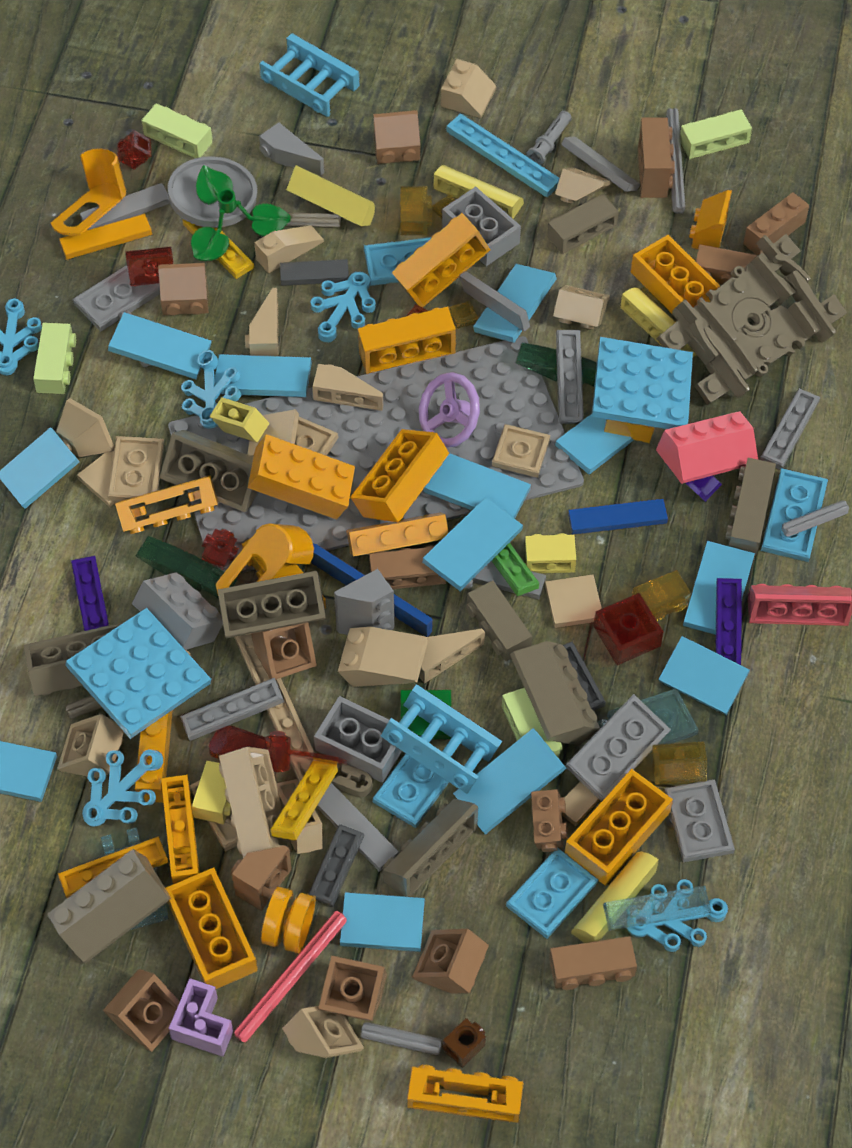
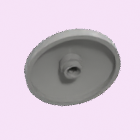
M200 157L192 159L180 165L169 179L168 200L172 209L184 220L198 226L217 228L220 210L218 201L209 205L203 203L198 198L196 182L203 165L223 172L231 178L236 201H240L249 214L256 204L257 185L254 177L245 167L226 158ZM236 207L232 213H224L222 227L238 223L246 218V216Z

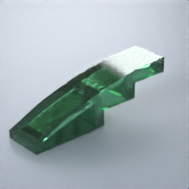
M521 343L515 363L557 382L556 349ZM581 357L582 385L586 383L595 387L597 362Z
M147 536L135 557L164 575L177 572L194 589L199 592L204 589L219 599L216 583L224 574L223 570L180 548ZM235 578L229 587H233L238 579Z

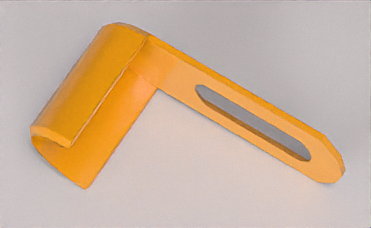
M99 148L88 150L80 155L90 190L51 222L54 231L69 236L81 235L125 197L126 188L118 157L114 152ZM93 202L99 205V208L78 226L70 227L64 224V221L85 203Z
M272 523L260 526L217 581V593L218 589L228 588L252 557L260 559L265 567V571L256 582L273 579L286 562L310 564L314 554L312 539L305 530L298 526Z

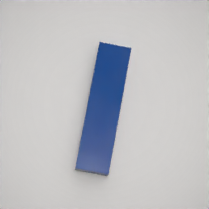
M664 499L568 510L572 535L666 524L668 522Z

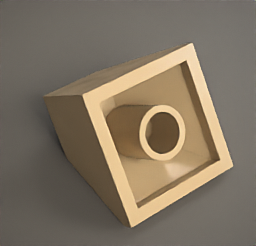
M573 167L563 168L555 194L561 196L560 200L573 204V201L582 200L611 186L613 182L607 178Z
M69 398L66 401L59 422L58 436L72 453L78 457L112 452L115 447L103 417Z
M319 1006L302 1008L282 1028L288 1037L289 1043L297 1052L328 1058L359 1052L364 1049L344 1015L321 1011L318 1009Z

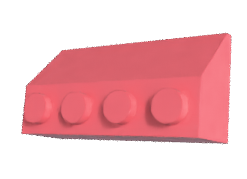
M740 411L666 429L656 448L658 454L681 484L739 469L741 466L746 467L748 458L758 460L754 429Z
M751 585L748 594L749 623L848 626L852 616L851 588H843L841 586Z

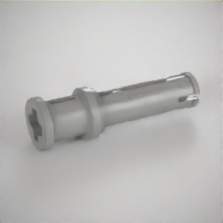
M561 111L546 133L536 139L535 146L527 151L528 158L539 165L543 164L547 153H551L554 149V142L572 120L571 115L567 111Z

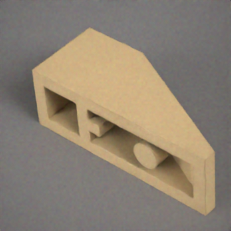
M311 225L274 231L254 242L256 260L268 273H271L280 268V263L292 261L323 243L324 239Z
M277 288L271 289L249 325V335H245V348L250 349L251 356H278Z
M318 364L312 386L313 400L383 411L382 392L342 367Z
M483 629L427 637L428 643L419 678L425 684L484 645L485 631Z
M298 779L276 783L282 809L298 786ZM315 810L297 840H290L297 854L322 849V822Z

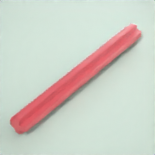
M335 911L236 1028L234 1031L236 1038L244 1043L250 1039L345 925L347 919L342 913Z

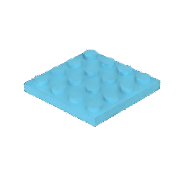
M600 337L592 417L663 429L687 425L693 352Z
M147 608L66 661V667L130 739L211 683V678Z

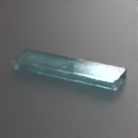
M705 886L610 901L603 904L608 930L704 915L711 912Z

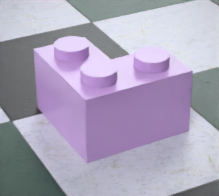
M189 979L170 1024L169 1031L174 1041L223 1057L233 1034L231 1020L212 1014L218 999L214 986Z

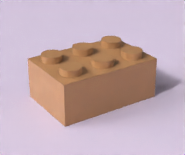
M641 118L638 140L641 198H667L668 189H672L673 177L670 174L675 172V161H671L674 145L669 142V140H672V127H668V118Z

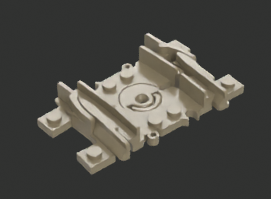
M787 234L774 244L764 235L756 243L763 251L761 254L756 256L745 268L736 266L731 271L732 278L717 290H709L706 295L709 297L710 302H706L700 297L697 300V305L693 308L684 299L672 311V314L678 321L657 338V341L665 348L680 350L688 344L706 365L711 375L697 383L694 387L707 405L730 390L737 398L743 396L750 390L745 380L754 374L762 377L768 372V365L785 354L791 356L795 352L792 344H796L801 349L805 346V341L816 335L820 342H825L836 333L831 324L847 314V311L835 294L823 302H819L807 283L811 278L792 260L800 252V249ZM780 270L785 277H780L776 274V271ZM791 296L796 301L788 309L783 306L773 310L769 308L776 301L781 305ZM747 319H753L754 325H750Z

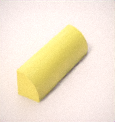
M295 165L286 189L287 191L359 226L371 225L375 212V205L372 201Z
M445 165L440 166L434 173L435 190L458 199L474 187H477L512 219H514L524 204L523 198Z
M631 288L622 294L620 308L656 341L663 332L676 323L639 288ZM688 344L680 349L693 352V357L696 356V353Z
M637 852L573 928L571 934L583 943L600 941L656 873L659 859L646 852Z

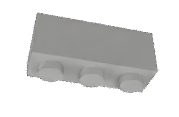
M378 569L334 592L336 630L338 633L348 635L350 628L360 627L394 629V591Z

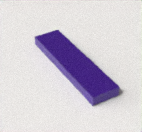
M90 556L71 560L84 631L109 626L96 557Z
M717 578L715 653L741 665L742 579Z

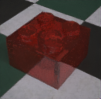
M640 593L595 611L593 627L616 665L661 647L664 631Z

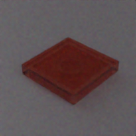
M172 247L125 251L131 286L159 284V265L174 264Z

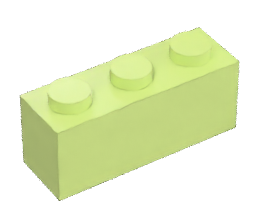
M157 103L142 119L145 136L191 157L200 158L213 143L211 128L206 124L199 123L186 115H181Z
M742 109L728 112L723 115L682 125L680 132L681 145L689 159L749 143L752 127Z
M42 324L33 378L37 393L65 394L66 385L70 384V371L68 369L69 366L73 365L72 347L76 346V334L72 333L71 324Z
M525 688L502 695V709L516 740L518 741L534 728L559 758L562 744L561 742L547 740Z

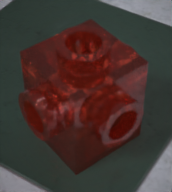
M135 130L117 143L118 161L134 170L152 156L151 139Z
M216 528L212 535L208 533L202 544L205 550L201 560L224 570L228 560L233 561L239 550L236 547L237 538H234L235 535L226 529L218 530Z

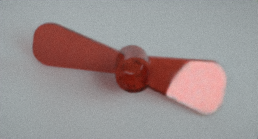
M229 725L217 730L209 743V754L213 758H219L220 755L245 747L268 750L273 772L290 770L291 756L347 766V760L339 757L291 750V738L282 731H273L270 735L264 737Z

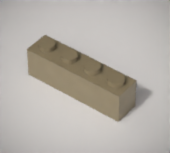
M748 458L746 467L741 466L738 480L742 481V486L737 485L734 500H738V505H732L730 519L734 520L733 526L728 525L725 539L730 540L729 547L752 552L757 555L776 463Z

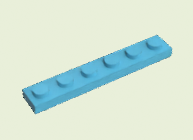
M459 114L446 126V132L546 198L557 189L559 177L464 115Z

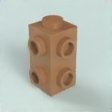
M557 789L533 791L531 795L534 843L537 849H542L543 852L557 851V847H564L563 839L568 838L567 824L562 823V813H566L565 797H560Z

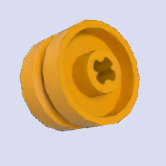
M277 886L266 911L261 935L262 944L277 947L283 940L285 950L300 953L305 945L312 924L316 903L315 896L300 893L294 900L292 890Z

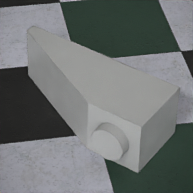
M277 123L259 136L261 153L275 163L295 168V165L314 174H324L323 158L282 124Z

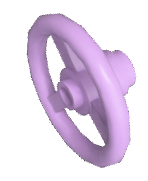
M454 372L440 374L433 379L424 390L419 404V422L422 430L434 432L433 430L444 422L464 425L465 427L462 432L455 437L447 439L440 437L445 447L449 448L459 446L466 441L476 428L480 414V405L474 385L464 375ZM454 382L460 384L466 390L470 403L456 398ZM444 384L446 399L440 406V413L429 420L428 407L430 399L435 390Z

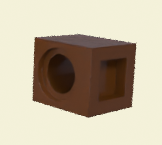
M465 1018L443 1040V1050L463 1068L485 1047L486 1033L478 1023H471ZM463 1037H469L473 1040V1043L462 1045L459 1040Z

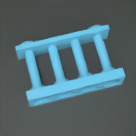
M291 33L286 38V54L273 66L264 61L259 63L261 79L313 108L314 111L328 117L330 115V100L343 87H347L352 91L359 87V71ZM293 58L302 61L303 63L289 76L280 71ZM310 67L319 71L307 85L296 81ZM326 77L337 81L323 95L314 91Z
M416 684L403 705L409 710L399 723L391 718L381 737L453 784L456 788L468 794L478 778V775L473 773V770L482 758L489 762L502 741ZM417 715L430 723L421 737L407 729ZM438 730L451 737L443 751L429 743ZM460 744L473 752L464 766L451 758Z

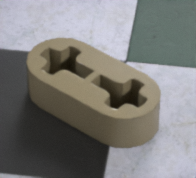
M332 762L337 764L338 770L342 773V776H337L331 782L337 789L356 797L369 795L372 790V778L367 772L343 762ZM361 780H364L365 785H362L360 788H357L356 783H360Z

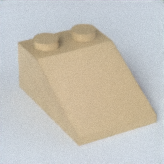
M376 627L350 628L338 672L352 687L417 683L428 638Z

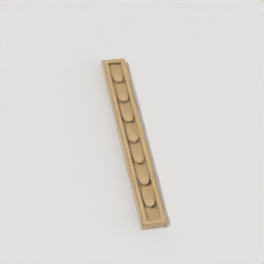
M251 634L234 637L254 684L257 685L270 680L254 651ZM281 678L276 679L284 703L267 709V713L296 778L300 782L312 761H318L286 688Z

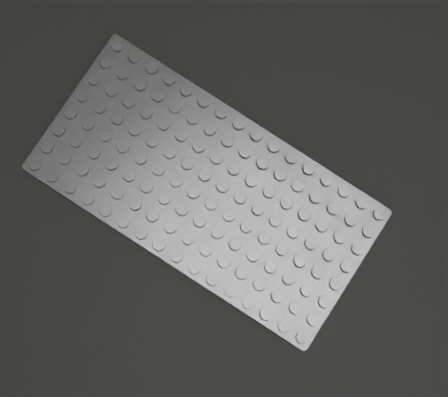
M524 336L518 337L514 343L504 340L459 351L455 354L356 376L383 393V411L313 400V387L308 388L306 397L274 396L245 403V405L255 407L262 415L296 409L299 417L337 432L338 439L327 456L355 466L350 493L351 497L401 429L423 431L419 422V404L424 390L440 374L454 372L464 375L474 385L479 397L480 414L476 428L470 437L459 446L447 448L450 454L531 484V489L525 501L581 487L584 483L579 466L569 458L568 454L555 446L556 440L562 437L565 432L562 424L559 423V417L528 340ZM454 382L456 398L470 403L466 390L460 384ZM444 384L435 390L430 399L428 407L429 420L440 413V406L446 399ZM197 415L172 421L168 425L171 436L172 433L186 430L248 454L250 440L225 433L218 426L211 429L204 428L200 423V417ZM444 422L433 431L438 433L440 437L447 439L461 433L465 426L459 423ZM505 424L551 435L538 478L492 467V460ZM422 490L402 519L442 512L446 515V521L467 516L471 510L425 493ZM260 492L257 493L247 512L220 502L214 506V511L200 514V510L194 511L210 569L215 579H220L242 551V543L253 537L256 530L265 524L298 526L308 533L312 543L317 544L326 551L349 546L346 530L391 522L364 518L351 498L349 499L348 508L336 520ZM201 499L192 501L191 505L200 503ZM246 564L240 573L252 571L255 568L253 566L249 567Z

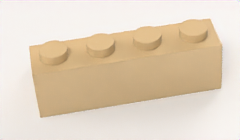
M245 747L220 755L219 771L226 784L225 796L232 810L231 822L237 831V848L239 853L244 858L247 853L280 846L288 847L291 852L290 839L273 837L270 830L283 809L269 751Z

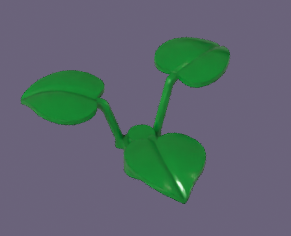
M205 165L202 166L196 182L198 198L203 203L209 205L218 201L220 210L216 231L212 227H202L196 230L192 236L191 247L196 260L212 261L226 253L229 247V238L225 234L220 233L224 213H232L236 207L250 221H253V231L262 237L274 231L283 230L291 221V216L285 210L272 204H259L253 208V216H251L241 205V202L236 201L231 178L223 172L213 170Z

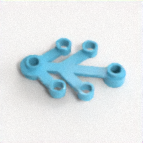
M355 272L349 276L348 280L338 283L324 281L321 285V290L325 296H332L338 291H348L346 294L324 300L321 297L311 299V309L314 312H321L324 309L337 306L328 321L321 323L318 327V337L321 341L328 343L335 340L336 325L347 309L351 316L353 328L358 329L365 326V317L359 313L354 298L357 294L360 295L364 312L371 313L375 310V300L370 297L367 290L370 286V277L366 273Z
M15 298L10 299L5 305L8 316L6 334L0 330V343L4 346L3 353L0 352V374L2 375L13 374L18 366L17 361L39 348L38 339L35 336H30L33 333L40 332L42 329L41 321L38 318H30L27 321V327L16 333L17 321L24 316L25 310L23 303ZM24 340V346L13 352V347Z
M205 350L197 357L198 364L204 370L205 390L196 386L192 380L183 382L181 389L185 395H194L205 401L206 407L203 408L197 405L193 399L189 398L182 403V408L188 415L195 414L199 416L201 425L204 428L211 429L218 426L209 417L217 405L216 399L229 383H235L239 380L240 373L235 367H229L225 370L224 376L215 385L214 369L218 365V358L213 351ZM230 386L225 390L223 398L237 401L241 397V392L236 386Z
M157 750L144 751L140 756V763L120 781L121 764L124 761V755L120 751H109L106 755V762L110 765L108 794L102 798V782L106 778L105 771L101 768H92L88 772V780L92 783L91 801L86 803L83 808L84 821L90 826H100L106 819L121 820L124 823L135 822L137 811L134 808L125 807L121 810L108 808L115 801L139 802L141 805H152L156 800V795L152 790H142L140 792L127 790L147 771H156L161 768L163 764L162 754ZM114 754H117L118 760L116 763L112 761V756ZM149 755L152 757V763L150 765H148L146 762V759ZM98 771L100 777L96 781L94 779V774ZM146 793L150 795V799L148 802H145L144 795ZM94 808L97 810L95 818L92 817V810ZM128 810L131 812V818L129 820L126 819L125 816Z
M683 879L678 882L676 893L663 913L652 915L658 903L663 902L667 895L666 887L656 884L652 887L650 898L643 909L628 915L626 929L635 937L647 935L664 945L667 951L675 952L680 947L681 939L677 934L670 933L666 935L656 928V926L665 925L690 940L693 946L701 947L706 942V932L700 928L692 929L682 922L707 917L712 922H721L727 915L728 907L723 900L714 898L705 906L678 910L684 899L689 897L693 890L692 883L689 880ZM687 886L689 891L684 892L680 887ZM659 890L663 892V896L658 897L654 892ZM718 905L722 910L715 911L712 906ZM642 920L644 925L638 926L635 924V921ZM699 934L703 940L697 941L693 936ZM673 939L677 945L671 946L667 941Z

